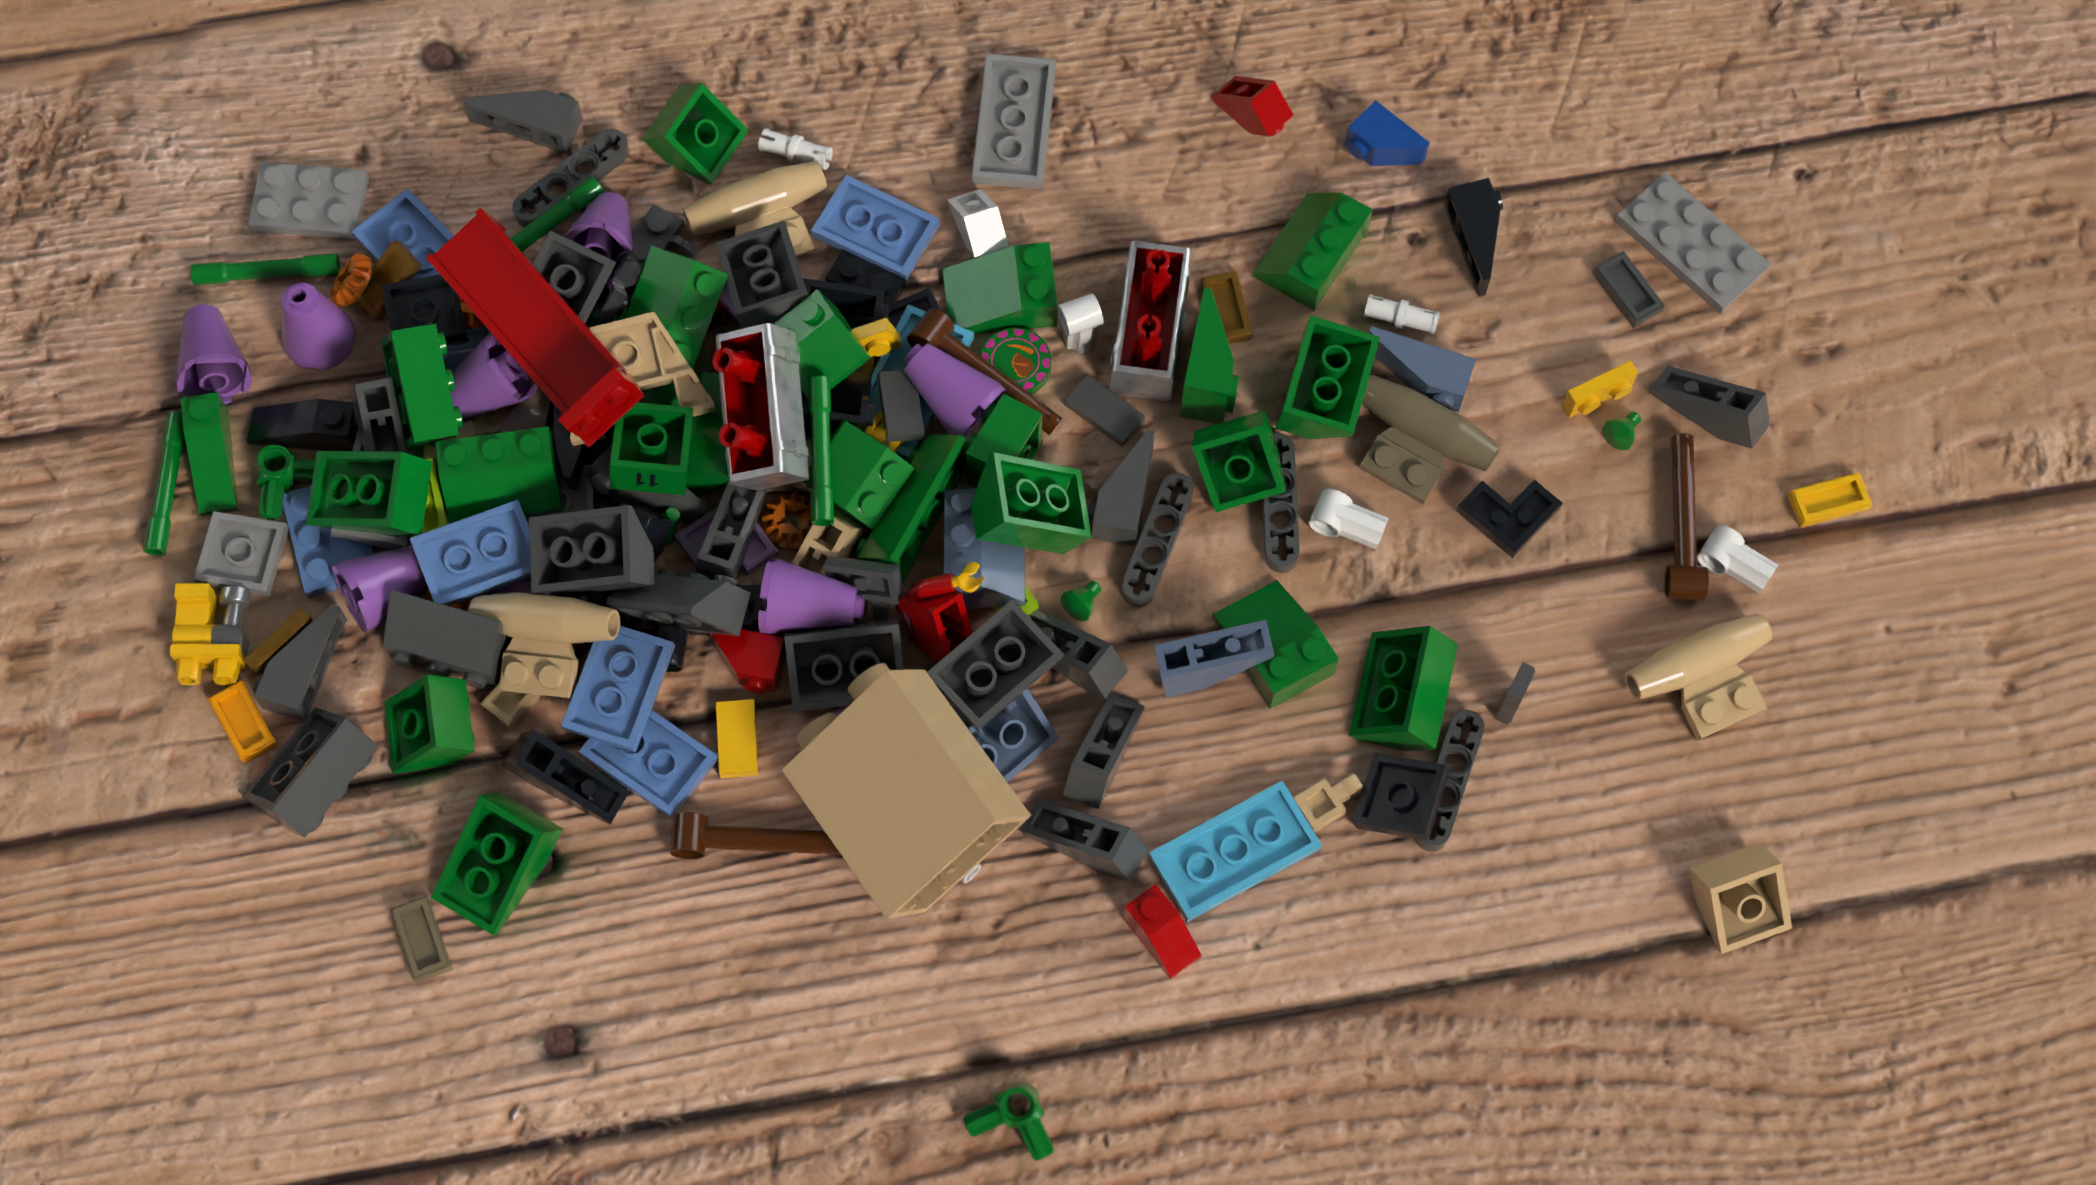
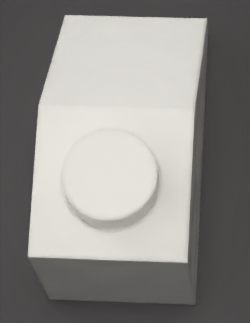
M981 189L947 200L964 244L974 257H980L1008 246L998 206Z

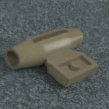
M1370 375L1362 404L1388 424L1390 428L1378 434L1361 462L1359 469L1422 504L1427 500L1443 472V457L1485 472L1488 470L1500 449L1499 444L1465 417L1418 391L1375 375Z

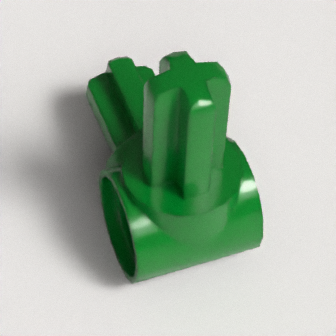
M269 445L263 448L257 457V485L262 488L259 515L267 518V520H274L282 515L284 491L290 489V486H294L295 480H313L315 460L297 459L296 453L289 452L283 446ZM273 465L283 466L278 471L268 470Z
M1017 1083L995 1094L994 1102L966 1114L963 1118L965 1127L972 1137L983 1134L1004 1123L1008 1128L1012 1127V1129L1018 1127L1032 1159L1035 1161L1044 1159L1054 1152V1147L1040 1119L1045 1113L1040 1105L1039 1093L1029 1083ZM1022 1093L1029 1099L1030 1108L1028 1112L1020 1113L1013 1109L1010 1102L1012 1094Z

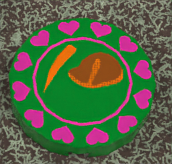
M1007 328L996 332L986 340L980 352V356L1031 395L1035 394L1046 384L1051 374V353L1047 343L1037 333L1025 328Z

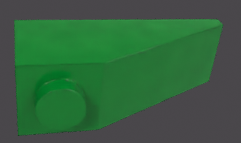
M218 392L181 398L183 430L199 514L206 516L212 515L213 511L222 513L238 510L229 410Z

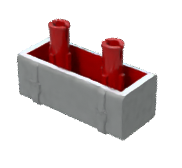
M1141 241L1130 242L1128 261L1125 263L1122 280L1123 296L1116 343L1113 345L1110 362V391L1114 394L1166 402L1171 401L1173 382L1176 381L1179 359V339H1183L1187 314L1183 310L1190 279V248Z
M766 323L716 335L717 351L713 355L712 363L713 367L719 371L723 426L719 431V440L726 450L725 460L727 462L728 484L752 490H762L809 480L807 462L809 452L805 440L799 374L800 354L797 352L796 332Z

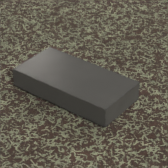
M1624 251L1594 267L1592 274L1633 328L1663 312L1665 308L1664 303Z
M904 371L878 372L877 382L886 442L923 440L925 432L918 390Z
M1088 374L1065 399L1066 407L1121 447L1124 446L1145 421V415Z
M1522 662L1505 696L1496 720L1506 725L1511 723L1534 676L1535 667Z

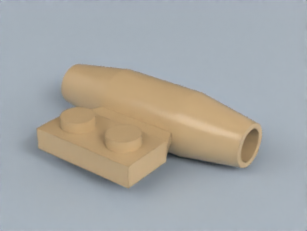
M818 161L774 168L723 186L683 208V212L693 236L736 228L735 236L785 221L796 258L799 259L815 253V248L802 216L798 215L792 207L826 189L827 182Z
M521 592L475 596L471 600L468 611L501 621L503 634L513 637L502 656L500 691L572 698L577 683L579 661L576 659L572 643L611 641L617 637L620 629V615L617 610L571 597Z
M1759 613L1714 624L1659 649L1625 673L1626 685L1632 696L1637 700L1681 689V709L1696 740L1699 741L1768 709L1752 676L1736 664L1772 640L1770 625L1765 617Z

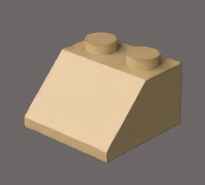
M1761 843L1689 868L1696 904L1716 948L1721 954L1792 929L1782 863Z

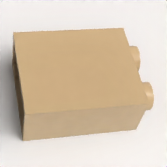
M880 663L861 673L849 685L848 692L854 701L838 717L834 713L824 714L810 722L800 731L796 741L803 750L782 771L886 919L926 912L1031 817V814L925 669L890 670L885 663Z

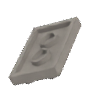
M261 162L248 226L254 232L355 240L351 231L358 227L361 222L369 181L368 173L366 170Z

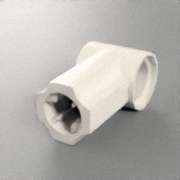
M1093 293L1057 306L1059 318L1063 326L1065 345L1067 349L1075 350L1079 354L1091 350V345L1096 340L1097 326L1104 323L1100 305Z
M1323 489L1308 524L1312 530L1323 536L1335 538L1341 535L1377 549L1389 518L1353 504L1349 496L1338 490Z
M1717 525L1697 554L1698 562L1703 567H1707L1708 571L1718 575L1726 573L1761 594L1779 566L1745 545L1743 537L1737 531L1724 525Z

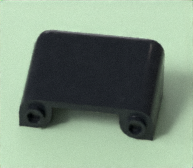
M803 278L808 296L818 289L838 308L851 329L883 318L888 319L890 305L883 304L884 290ZM875 356L871 357L831 389L830 434L835 432L842 420H846L863 432H865L866 426L873 427L876 404H869V395ZM801 391L805 436L811 435V415L808 408V398Z

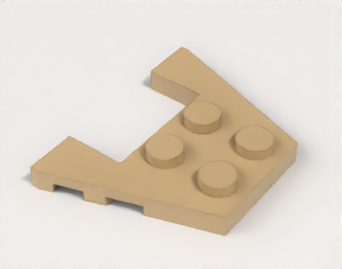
M655 312L590 327L591 331L631 374L641 391L674 383L679 406L694 408L693 417L716 411L714 401L680 353L679 348ZM570 433L573 446L585 444L579 436ZM604 433L598 440L606 439V434Z

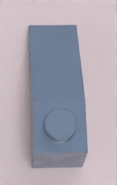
M1371 326L1369 334L1380 337L1375 358L1409 388L1418 391L1450 410L1459 412L1474 368L1475 358Z
M1266 620L1154 645L1166 698L1203 690L1275 656Z

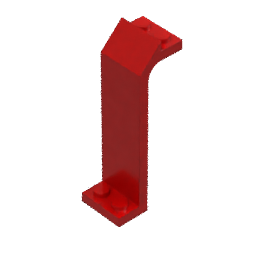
M480 207L475 212L477 215L435 254L430 253L426 259L561 411L563 415L558 418L561 424L568 431L579 436L590 447L645 395L631 374L505 234V227L495 217Z

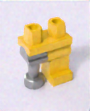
M175 583L174 598L177 601L170 656L176 663V678L182 685H198L201 683L202 669H213L212 679L216 684H236L240 669H248L244 659L247 658L249 641L242 631V610L250 606L251 591L239 586H226L221 588L219 599L210 583ZM218 601H220L222 607L226 608L222 624H216Z

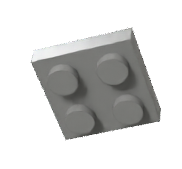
M213 511L193 580L195 583H210L212 588L219 589L226 586H239L250 590L251 594L270 597L289 527L284 522Z

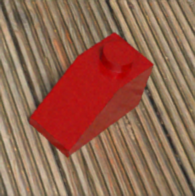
M1234 76L1211 96L1214 103L1249 134L1268 137L1276 135L1284 128V123L1294 115L1276 82L1273 80Z
M741 629L739 637L710 633L713 645L739 685H742L745 690L756 694H764L765 691L776 693L786 657L784 638Z
M1154 884L1124 906V921L1170 980L1201 958L1202 954L1181 915L1157 884Z

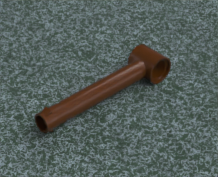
M935 308L928 309L907 336L910 347L913 348L919 344L923 348L929 343L1001 383L1006 389L1005 395L1042 413V430L1050 435L1062 417L1045 404L1039 402L1037 398L952 336L951 333L955 328L954 323L944 312Z
M1676 434L1671 437L1675 565H1668L1666 568L1664 582L1665 597L1668 599L1705 600L1708 593L1709 573L1707 567L1697 566L1694 437L1690 434Z
M680 812L673 816L670 854L677 858H704L706 848L841 855L824 831L708 825L707 816L694 812Z

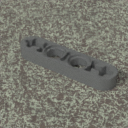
M608 129L601 132L521 193L512 205L517 223L523 228L565 198L567 193L591 175L598 182L621 165L629 155V146L624 133L616 129ZM606 145H618L619 149L617 151L611 148L607 150ZM603 157L604 161L602 163L599 160V158ZM582 162H591L595 165L594 170L587 175H581L575 171L576 167ZM554 183H563L567 186L566 192L560 196L550 195L548 189ZM540 195L543 196V199L545 200V202H546L548 205H545V203H544L543 200L540 201V199H539V196H540ZM527 206L530 209L535 208L536 213L533 215L529 212L524 213L523 209Z
M1274 433L1276 444L1280 446V450L1283 452L1281 467L1284 480L1288 482L1290 488L1284 493L1262 499L1264 556L1266 564L1271 570L1285 573L1295 567L1300 551L1295 447L1290 437L1285 434ZM1275 512H1284L1290 517L1291 523L1283 528L1276 527L1272 524L1270 517ZM1278 538H1285V553L1288 554L1285 561L1279 560V555L1276 554L1279 545Z
M1182 473L1169 474L1162 481L1127 568L1122 584V595L1124 600L1131 606H1146L1155 597L1191 505L1194 490L1193 482ZM1176 485L1183 487V494L1180 493L1178 495L1174 508L1169 505L1171 490H1174ZM1163 515L1172 518L1175 526L1170 531H1160L1154 526L1155 519ZM1146 548H1156L1161 552L1162 559L1155 564H1149L1142 559L1141 553ZM1142 571L1147 574L1145 590H1142L1139 595L1133 594L1132 586L1138 584Z
M1472 710L1457 712L1451 719L1437 763L1445 764V757L1457 754L1464 759L1466 765L1462 771H1450L1445 789L1452 792L1454 803L1447 807L1439 805L1437 816L1442 817L1437 832L1443 836L1437 835L1434 840L1429 839V841L1415 839L1416 843L1426 851L1433 852L1442 849L1452 832L1484 732L1483 719ZM1464 721L1471 723V730L1474 732L1469 733L1463 746L1457 744L1461 734V728L1458 726H1462Z

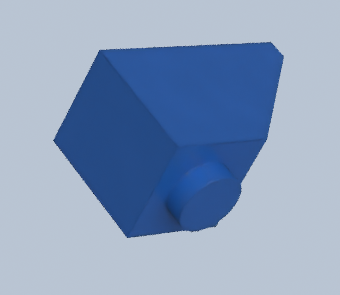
M1376 100L1348 127L1345 146L1351 155L1359 160L1363 159L1370 166L1421 165L1426 160L1430 144L1429 141Z

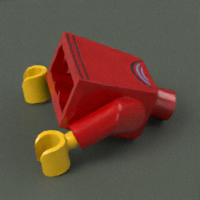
M976 562L968 563L957 576L947 573L914 583L909 592L904 593L900 597L899 604H896V610L902 614L906 631L912 644L936 662H940L972 634L962 593L956 589L959 587L965 592L972 593L983 582L984 577L973 578L971 576L980 567Z

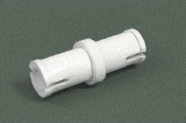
M767 128L761 133L766 138L760 137L758 148L760 151L787 157V161L794 164L798 161L803 163L818 161L824 170L830 165L826 162V159L829 161L832 159L833 150L831 147H824L804 141V137L795 134L793 137L770 131Z
M1370 294L1366 303L1364 317H1372L1395 323V327L1400 329L1403 326L1435 334L1440 312L1409 305V301L1401 300L1400 303Z

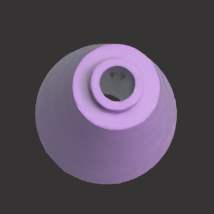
M605 192L598 195L563 237L611 260L616 259V255H619V252H623V250L632 251L633 253L630 212L627 201L621 195L613 192Z
M296 283L289 286L282 295V345L288 358L300 368H317L318 371L328 370L341 364L353 349L355 328L351 318L344 310L312 285Z
M199 304L188 309L183 317L175 378L178 393L181 396L184 394L187 397L218 392L226 405L233 402L232 396L242 391L243 396L248 391L252 383L251 370L220 311L214 306Z
M493 334L486 336L452 371L455 391L450 392L453 406L459 407L462 420L526 401L535 395L537 390V384L535 382L530 383L529 376Z
M929 343L923 348L919 344L915 345L903 359L907 363L904 372L949 435L967 437L979 425V421L983 418L991 403L997 404L1003 393L1005 394L1006 392L1001 383Z
M412 546L339 561V563L332 566L338 589L342 596H346L350 604L347 608L363 632L371 629L374 630L387 619L389 597L392 590L416 597L428 587Z
M769 558L770 561H767L760 592V598H763L762 608L764 610H759L758 614L760 633L773 634L852 626L856 618L862 619L865 596L858 595V587L780 559Z

